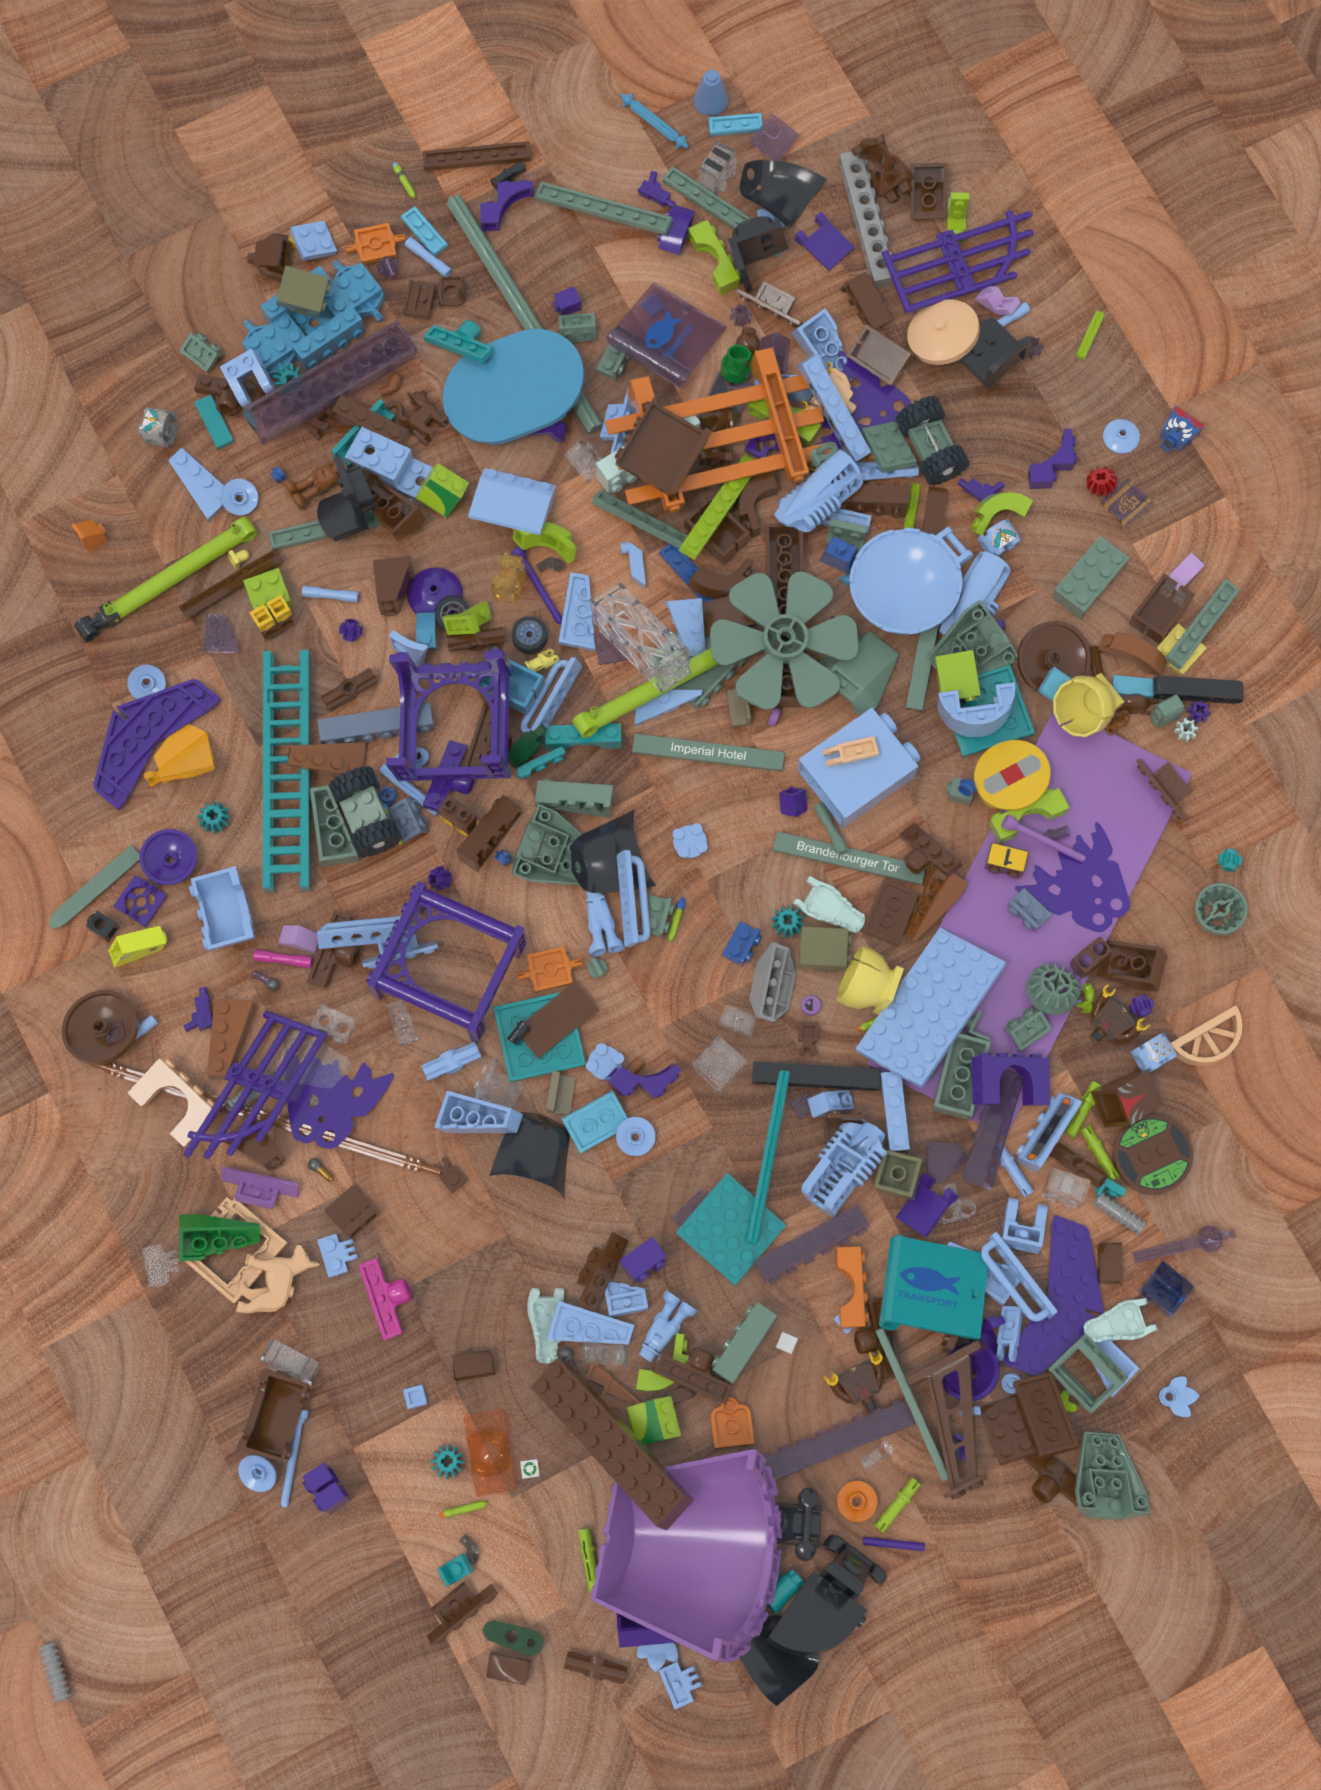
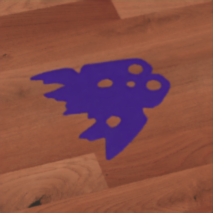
M839 350L837 353L838 358L845 357L847 359L846 364H844L843 359H839L843 368L841 372L847 376L849 383L851 377H855L861 382V385L857 388L851 386L850 390L853 394L849 401L857 405L851 416L860 433L862 428L897 422L896 416L901 411H896L893 408V404L895 401L900 400L904 403V408H906L908 404H911L909 398L895 386L887 384L880 387L879 377L847 357V353ZM880 411H886V415L881 416ZM824 417V422L820 423L821 428L832 429ZM869 417L871 419L870 425L859 423V419ZM834 433L821 437L822 442L814 444L835 442L838 449L842 448Z
M1095 822L1096 832L1091 833L1093 839L1092 850L1084 842L1081 835L1076 837V843L1073 845V850L1086 856L1084 862H1080L1058 851L1062 870H1056L1057 876H1051L1041 867L1035 865L1033 876L1037 884L1016 886L1015 889L1020 893L1025 888L1041 905L1054 914L1062 915L1072 911V919L1075 923L1095 932H1103L1112 925V917L1120 918L1128 912L1130 902L1118 863L1107 860L1113 851L1110 841L1102 826ZM1093 875L1101 878L1103 883L1099 887L1093 885ZM1056 884L1061 889L1060 894L1055 895L1048 888ZM1100 898L1101 904H1096L1095 899ZM1112 899H1120L1123 904L1122 908L1119 910L1112 909L1110 905ZM1094 914H1102L1105 918L1104 923L1096 925L1092 919Z
M298 1056L293 1057L284 1072L285 1081L288 1083L300 1066ZM314 1057L287 1101L290 1124H292L290 1127L294 1139L303 1143H310L315 1140L318 1146L326 1149L337 1147L352 1131L353 1122L351 1117H364L367 1115L390 1085L394 1074L390 1073L372 1080L371 1069L364 1062L354 1079L349 1080L348 1075L340 1076L338 1059L332 1064L323 1066L321 1060ZM356 1086L362 1087L363 1092L361 1095L354 1098L351 1094L353 1088ZM312 1095H316L319 1104L316 1107L309 1106V1099ZM320 1116L325 1118L323 1123L318 1122ZM303 1124L311 1126V1133L307 1136H303L299 1132V1128ZM327 1130L335 1133V1138L331 1142L324 1141L322 1137L323 1133Z

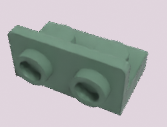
M594 313L558 316L560 335L571 343L597 340Z
M199 332L198 334L190 333L179 351L204 371L210 372L218 358H223L225 354L221 352V348L218 345L210 344L205 335Z
M611 339L597 366L596 372L617 380L618 376L622 375L625 370L624 364L626 359L629 360L632 356L631 342L627 341L625 345Z
M831 518L826 544L830 542L832 537H836L855 546L860 551L864 544L867 526Z
M652 895L649 896L648 910L651 936L663 938V934L668 933L670 922H667L668 915L673 914L675 904H672V898L664 899Z
M1035 1007L1023 1011V1015L1010 1020L1007 1026L1003 1028L1020 1051L1052 1030L1043 1012Z

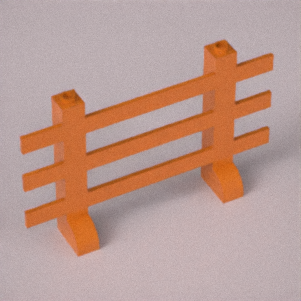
M772 347L755 351L750 362L752 373L755 379H759L760 385L665 406V409L677 416L686 418L764 399L770 419L712 432L702 451L775 434L780 454L688 475L674 499L651 485L625 490L628 505L661 498L664 511L673 513L683 508L685 503L683 492L784 468L788 482L794 481L799 483L804 481L809 474L807 463L812 462L811 451L823 444L802 448L797 428L822 423L824 419L820 407L793 414L791 412L786 394L809 389L803 376L798 375L782 379ZM649 376L630 381L627 395L636 413L605 420L608 435L635 429L633 424L638 416L640 418L643 416L644 412L642 409L646 402H651L653 397L655 398ZM828 449L822 454H828L832 449Z

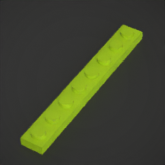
M744 454L739 463L754 459ZM753 476L724 483L680 546V552L693 560L697 558Z

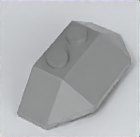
M774 942L769 945L756 964L749 998L756 1017L769 1022H775L789 1010L796 977L790 949Z

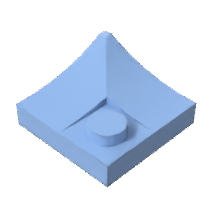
M394 630L389 634L391 646L396 652L409 654L416 666L424 664L428 649L427 645L413 642Z

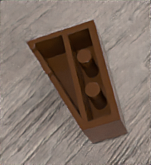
M865 271L846 282L839 289L842 293L846 291L851 299L848 302L851 306L855 305L859 312L858 317L862 323L876 330L893 320L891 318L892 313L888 307H885L880 291H877L874 287L872 276L868 275Z

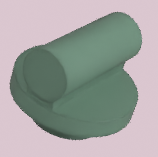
M596 957L589 960V974L593 978L603 977L607 972L606 963Z

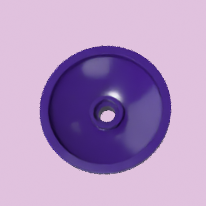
M438 567L427 568L417 573L410 581L407 589L409 606L416 615L417 613L435 612L437 603L446 596L455 595L463 599V589L459 579L449 570ZM433 587L437 588L435 592L431 591ZM452 603L453 608H458L460 606L456 603ZM446 605L442 612L448 611V613H442V616L452 615L457 610H449Z
M175 829L160 830L152 834L142 845L139 856L144 874L151 881L160 885H175L186 880L194 871L198 859L197 849L191 838ZM170 858L174 859L173 863H168V860Z
M973 1342L964 1343L955 1347L953 1351L949 1353L947 1356L968 1346ZM988 1347L971 1357L972 1376L977 1373V1377L973 1379L974 1401L983 1399L990 1394L999 1379V1361L994 1352ZM953 1371L943 1378V1385L951 1396L961 1401L959 1374L957 1371Z

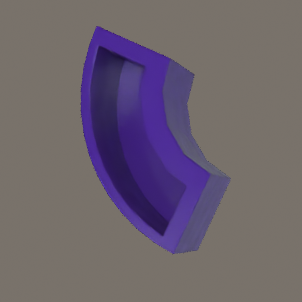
M674 205L672 210H668L666 216L672 217L673 222L667 236L658 235L659 249L677 255L681 253L688 235V228L692 226L695 211Z

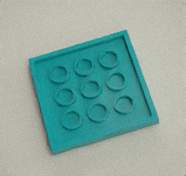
M1010 664L977 675L981 694L976 696L977 700L965 702V698L959 699L960 708L994 704L993 697H997L995 686L1015 682L1012 710L1009 718L999 730L990 735L976 738L962 736L954 732L962 758L986 751L1000 742L1020 740L1035 735Z
M561 992L493 1007L510 1083L552 1074V1071L561 1072L586 1066L578 1028L573 1030L539 1059L522 1039L517 1046L507 1039L517 1026V1022L519 1023L520 1020L525 1022Z
M726 1173L675 1234L735 1286L786 1225L765 1207L758 1243H748L747 1237L755 1197Z

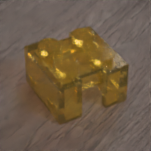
M500 552L497 564L501 565V571L499 576L494 575L491 584L493 600L515 604L516 598L519 599L521 596V581L524 582L526 577V571H524L525 564H523L521 556Z

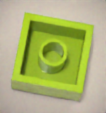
M279 568L243 580L253 609L264 604L271 614L266 603L279 595H282L290 610L294 609Z

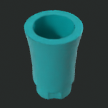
M792 1569L778 1578L772 1604H767V1607L775 1615L779 1614L785 1604L804 1584L799 1575Z

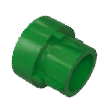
M735 344L730 346L727 354L721 361V376L731 383L747 381L751 374L750 362L752 360V352L743 345Z

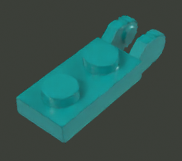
M561 746L522 765L517 769V777L523 780L529 778L534 771L538 773L545 770L546 766L551 763L555 765L562 762L564 757H566L564 748Z

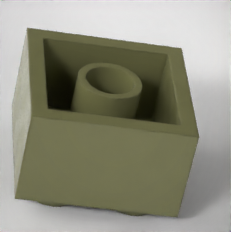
M884 1149L887 1155L884 1159H881L874 1184L875 1190L914 1201L925 1164L923 1159Z

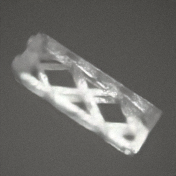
M621 582L590 601L593 625L660 692L671 688L675 683L687 678L691 674L689 649ZM624 613L631 620L624 619L618 616ZM640 614L646 622L641 621ZM607 623H609L612 626V631L608 627ZM621 625L636 628L638 630L639 642ZM642 631L660 649L644 645ZM670 643H671V645L673 646V648L675 649V651H672V650H671V648H670ZM636 652L640 653V655H641V660H640V658L638 657V655L636 654ZM652 655L663 657V659L657 661Z

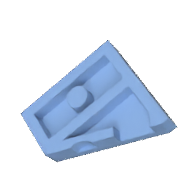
M609 1281L605 1290L610 1318L649 1310L644 1288L631 1287L628 1284Z

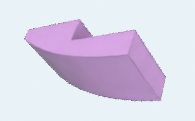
M1192 552L1169 575L1170 578L1178 582L1175 588L1177 591L1181 585L1185 586L1205 566Z

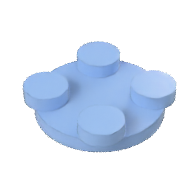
M700 824L684 826L673 831V844L679 857L696 858L707 851L706 835L702 831Z
M600 1043L590 1054L586 1069L597 1079L604 1080L617 1065L622 1066L624 1056L614 1048Z

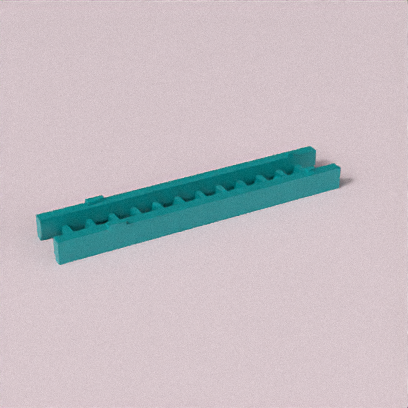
M301 650L299 652V666L280 665V667H275V656L271 651H263L262 888L265 893L275 892V874L300 873L301 891H311V770L300 768V774L275 775V764H286L288 762V756H275V746L311 745V656L308 650ZM299 673V684H275V674ZM299 691V702H275V692ZM299 709V720H275V710ZM300 727V738H275V728ZM300 781V792L275 793V782ZM300 799V809L275 810V800ZM275 818H300V827L275 828ZM300 836V846L275 847V837ZM300 854V864L275 865V855Z

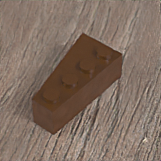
M876 481L867 482L865 485L862 484L855 493L843 501L840 509L852 510L862 514L867 512L875 516L889 515L896 519L905 518L911 483H904V486H896L895 482H888V485H879Z
M504 795L500 799L497 798L492 804L490 811L482 817L479 824L456 849L459 860L478 872L521 816L522 807Z

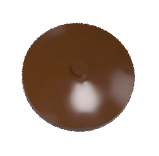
M1048 621L1036 625L1025 634L1018 648L1017 665L1024 682L1033 691L1039 693L1038 689L1052 667H1056L1070 678L1087 676L1091 665V654L1086 639L1075 627L1065 622Z
M98 990L88 993L78 999L64 1017L62 1024L64 1045L72 1056L83 1063L91 1065L110 1063L124 1055L133 1045L139 1030L138 1013L129 999L118 992Z

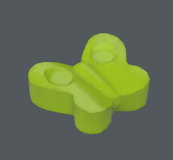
M1066 1390L1060 1392V1396L1066 1412L1074 1413L1077 1410V1406L1068 1401L1069 1394Z

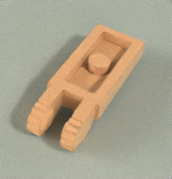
M875 736L838 744L835 747L823 750L824 756L839 753L840 756L839 758L826 761L827 767L879 756Z

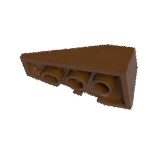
M372 473L366 478L377 506L372 510L383 528L393 535L414 533L426 521L419 507Z

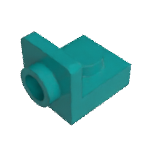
M1107 1178L1102 1187L1094 1188V1191H1096L1094 1197H1100L1105 1189L1107 1191L1106 1194L1114 1199L1117 1197L1122 1198L1127 1189Z
M465 1553L437 1568L441 1580L447 1587L474 1572Z

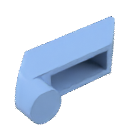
M630 542L620 543L621 554L629 553L632 580L646 588L642 551Z

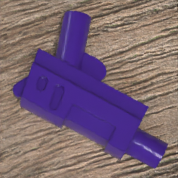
M651 171L649 180H643L641 187L637 189L639 195L660 204L663 208L667 206L672 209L675 202L670 200L671 193L661 189L660 183L656 182L658 173Z
M961 478L958 482V485L964 489L963 492L977 499L979 503L986 497L1004 488V484L1001 481L993 487L989 484H984L983 486L973 478L969 482Z
M207 987L199 988L200 996L194 998L196 1012L192 1013V1021L183 1025L186 1032L198 1026L200 1031L212 1029L213 1013L211 1012V998L208 995Z

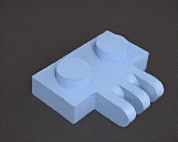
M337 1234L318 1239L329 1278L347 1273L346 1262L358 1259L357 1254L349 1256V1253L356 1251L355 1247L347 1248L348 1245L354 1243L353 1239L339 1242Z
M675 1662L659 1670L674 1709L693 1702L690 1691L702 1686L701 1681L695 1684L692 1682L699 1678L698 1674L691 1677L689 1673L696 1670L695 1666L681 1671L678 1662Z

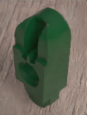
M541 724L534 731H525L509 750L508 764L512 768H517L533 758L545 744L541 738L548 729Z
M497 1620L489 1621L483 1627V1633L487 1640L522 1654L533 1656L538 1654L543 1648V1637L537 1631ZM511 1630L515 1631L518 1636L514 1643L508 1642L506 1638L507 1633ZM529 1639L535 1641L533 1647L528 1646L527 1642Z

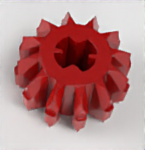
M1097 466L1096 471L1090 470V475H1087L1086 488L1090 490L1091 495L1096 494L1098 498L1100 495L1106 497L1107 493L1113 494L1114 489L1117 488V475L1113 472L1112 468L1107 470L1106 466L1103 469Z

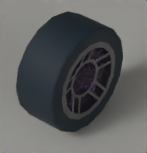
M455 595L446 596L437 603L435 618L439 626L446 630L442 617L449 615L451 610L459 614L469 609V606L461 597Z

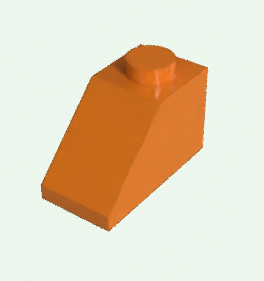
M94 520L71 525L77 538L89 553L107 541L105 536L106 530L100 523L97 525Z

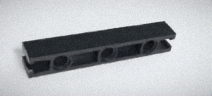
M753 1061L752 1084L777 1086L779 1071L786 1070L790 1072L788 1083L790 1087L877 1092L880 1089V1069Z

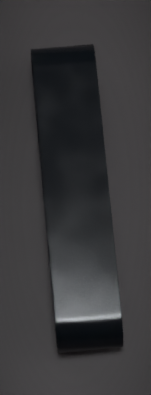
M1156 676L1153 678V698L1166 700L1176 694L1181 701L1200 702L1202 700V702L1238 704L1243 702V682L1236 680Z

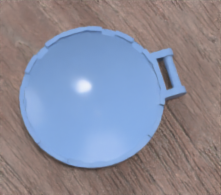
M950 527L945 528L936 536L914 528H904L895 531L892 529L883 532L869 540L856 555L850 571L849 583L852 599L865 619L884 631L906 635L928 631L941 624L955 609L962 591L961 565L973 556V553L962 545ZM946 538L961 554L959 557L944 541Z

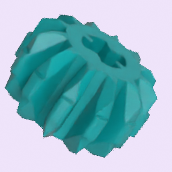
M292 363L289 364L288 368L286 364H282L283 370L276 368L279 375H273V378L278 379L273 384L275 386L280 385L277 389L279 392L284 390V394L288 395L290 390L294 395L296 394L295 388L298 390L302 389L298 384H304L305 381L299 379L304 376V373H298L300 368L298 366L294 368ZM287 375L291 376L292 382H287L286 384L287 379L285 377Z
M212 801L211 806L205 803L206 808L199 809L202 814L197 815V818L201 820L199 825L204 827L205 832L211 829V832L215 834L216 829L222 832V826L228 827L226 821L230 820V815L227 814L229 810L223 808V803L220 802L216 805V802ZM212 815H216V816H217V818H216V817H214V818H215V820H211V818H210V817H212V818H213V816H212Z
M782 906L781 912L775 910L776 916L771 918V921L775 922L772 924V929H777V935L783 932V938H786L788 933L793 938L794 932L799 934V928H802L804 925L801 922L803 915H798V909L793 912L792 906H789L788 910ZM784 919H786V921L790 919L791 925H789V923L785 925Z
M450 1444L446 1445V1451H444L442 1446H439L438 1448L441 1453L438 1454L435 1451L432 1453L438 1458L430 1460V1463H437L432 1468V1471L440 1469L437 1473L438 1477H441L445 1472V1479H449L450 1472L454 1478L457 1477L454 1470L463 1471L462 1468L458 1467V1464H465L464 1460H458V1458L463 1456V1453L456 1454L458 1451L456 1446L450 1452ZM447 1456H450L449 1459H453V1463L449 1464V1467H445L446 1465L442 1463L443 1460H446Z

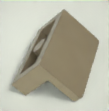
M735 689L727 690L731 727L750 726L749 702L741 699Z
M552 1071L546 1106L547 1113L570 1114L576 1082L575 1077L564 1076L560 1072Z

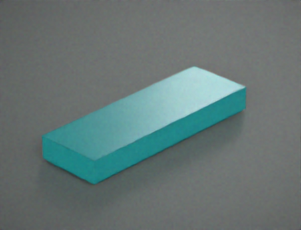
M209 395L195 401V406L217 450L234 443L220 412L216 409L212 396Z

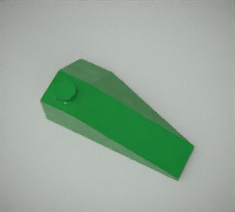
M202 1214L179 1215V1261H200L206 1259V1256L215 1253L220 1255L225 1250L232 1248L240 1249L260 1243V1224Z

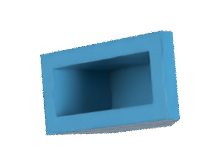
M435 612L417 613L416 641L419 644L427 645V650H437Z

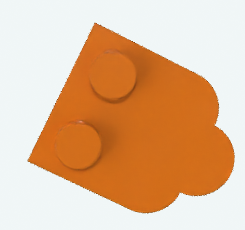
M728 1397L726 1404L720 1403V1406L711 1413L714 1449L755 1445L750 1409L745 1405L739 1404L734 1397Z

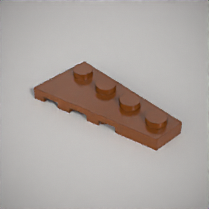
M366 742L290 746L287 766L339 776L341 773L344 774L348 770L351 771L364 765Z

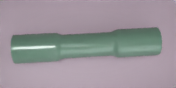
M824 803L816 804L814 810L828 832L838 855L846 854L849 849L832 822Z

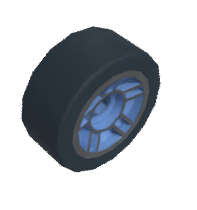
M527 616L519 619L514 624L512 640L514 646L520 652L534 654L545 647L548 636L547 629L540 619ZM532 633L533 636L528 638L527 635Z

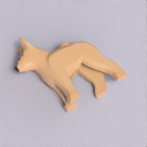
M302 1244L296 1245L291 1258L273 1257L270 1259H258L251 1254H247L245 1264L265 1271L267 1287L250 1289L244 1283H240L238 1293L249 1299L250 1302L244 1303L239 1301L236 1312L277 1311L284 1307L288 1298H292L294 1286H291L293 1276L302 1273L308 1268L317 1267L320 1264L310 1260Z

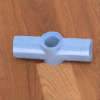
M475 1042L460 1049L446 1051L439 1058L425 1063L421 1067L427 1081H430L446 1073H455L461 1070L463 1066L482 1057Z

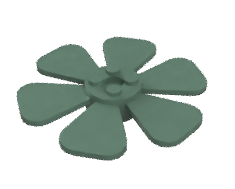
M806 572L794 573L789 578L786 614L779 615L773 585L767 575L762 573L753 574L731 588L729 593L730 604L764 628L762 632L722 619L716 621L710 630L711 655L713 660L721 666L734 664L762 651L765 653L761 660L737 680L735 691L741 699L760 709L772 710L775 708L781 698L783 664H789L796 699L802 707H817L838 692L840 688L839 678L829 669L804 653L805 649L844 662L851 661L858 653L857 626L851 617L841 615L809 629L805 626V623L825 608L832 600L833 591L829 584ZM787 636L790 641L785 642L780 637Z

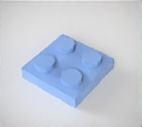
M325 221L290 228V233L302 261L336 255L337 249Z

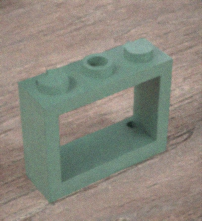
M1086 1333L1048 1369L1052 1372L1054 1379L1060 1381L1066 1391L1079 1401L1081 1407H1084L1090 1413L1094 1412L1128 1379V1376ZM1077 1349L1113 1383L1097 1399L1063 1365Z

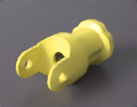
M548 649L539 653L538 657L531 661H525L524 665L526 668L538 672L557 663L559 657L558 655H553V649Z

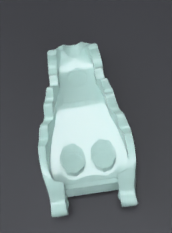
M809 876L806 882L812 886V889L804 902L796 898L793 904L805 915L813 919L840 926L852 933L859 932L865 923V915L853 908L852 904L842 897L841 893L833 886Z
M531 1288L527 1309L535 1338L536 1360L540 1363H552L558 1358V1343L561 1341L546 1340L557 1302L564 1303V1289L556 1288L553 1296H539V1289Z
M1147 1297L1123 1301L1099 1317L1088 1320L1083 1326L1084 1333L1095 1343L1106 1340H1136L1158 1329L1156 1324L1146 1327L1139 1307L1148 1304Z

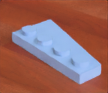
M181 448L168 461L209 522L224 508L221 502V491L224 485Z
M855 462L863 480L914 477L919 475L918 462L916 466L885 473L881 472L876 462ZM848 466L846 467V469L850 473L852 470H850Z
M570 572L558 644L595 651L589 576Z
M949 1242L947 1244V1246L966 1249L952 1242ZM995 1262L1013 1287L1016 1288L1020 1281L1011 1269L1003 1263ZM988 1267L985 1294L1003 1306L1010 1295Z
M558 1301L546 1340L628 1345L634 1325Z

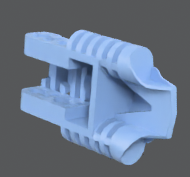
M837 450L810 477H807L805 482L802 481L800 486L797 485L795 490L792 489L790 494L787 493L785 498L782 497L778 501L779 509L774 513L775 518L787 527H794L802 532L812 531L816 525L818 526L821 521H824L826 517H829L831 513L839 509L841 503L862 486L863 478L858 466L847 453ZM847 466L852 470L850 473L846 469Z
M989 552L978 553L963 578L961 595L955 609L947 619L939 624V632L942 635L946 634L965 609L979 600L987 607L993 617L996 615L999 605L994 601L1011 572L1010 567L1004 560Z
M868 1122L863 1124L842 1123L839 1127L841 1132L836 1131L834 1133L837 1138L832 1136L830 1139L832 1143L828 1142L826 1144L827 1148L822 1149L825 1155L819 1153L817 1156L821 1161L803 1183L801 1192L807 1200L825 1214L835 1217L837 1211L857 1185L863 1187L864 1182L862 1180L867 1181L869 1179L867 1175L871 1176L873 1173L871 1169L875 1170L877 1168L876 1164L881 1163L880 1158L884 1159L887 1155V1152L882 1147L886 1135L875 1125Z

